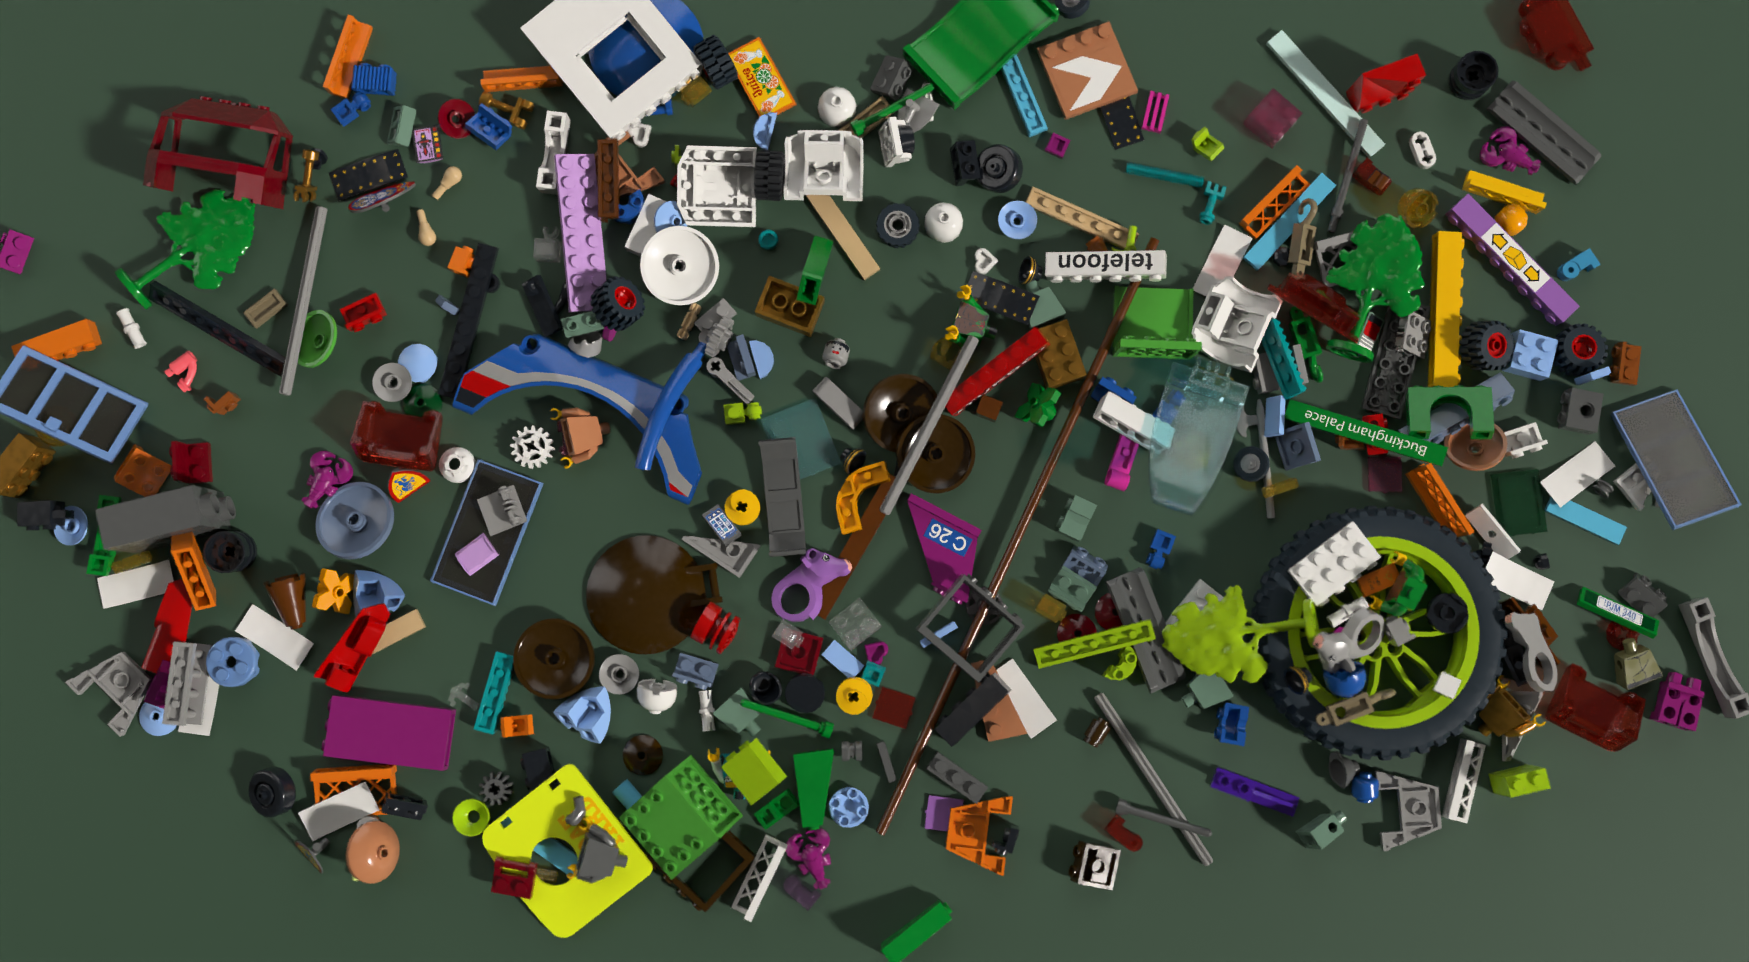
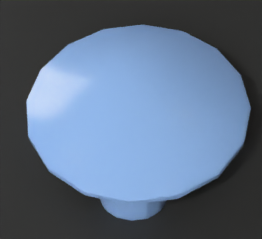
M412 344L406 347L398 359V364L404 366L410 372L412 382L422 383L426 382L434 374L438 358L433 350L422 344Z
M845 787L839 789L829 801L831 818L842 827L852 828L858 826L865 820L868 814L869 805L867 798L856 788Z

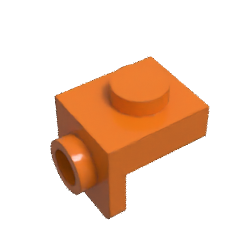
M532 714L501 717L502 737L534 734Z

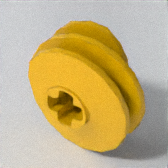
M745 489L737 490L727 498L725 513L734 524L741 526L749 525L759 516L760 502L751 491ZM740 503L747 504L748 507H746L745 512L738 511L737 508H740Z
M859 677L847 678L839 685L836 692L838 706L845 713L851 715L860 714L866 710L873 698L871 686L866 680ZM857 692L858 696L852 699L850 696Z

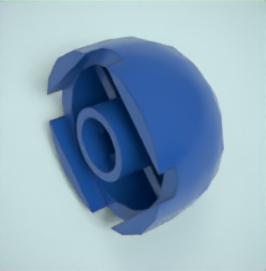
M1353 661L1356 668L1353 672H1348L1342 668L1336 673L1324 670L1323 677L1329 691L1343 698L1354 697L1355 694L1363 689L1366 682L1364 665Z

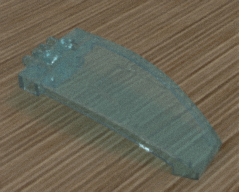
M1197 357L1193 367L1176 362L1172 363L1157 409L1149 451V486L1152 503L1190 516L1194 514L1204 500L1224 463L1250 387L1232 381L1229 378L1231 367H1227L1224 376L1218 375L1220 370V364L1216 363L1213 373L1210 372L1212 361H1208L1205 370L1200 369V357Z

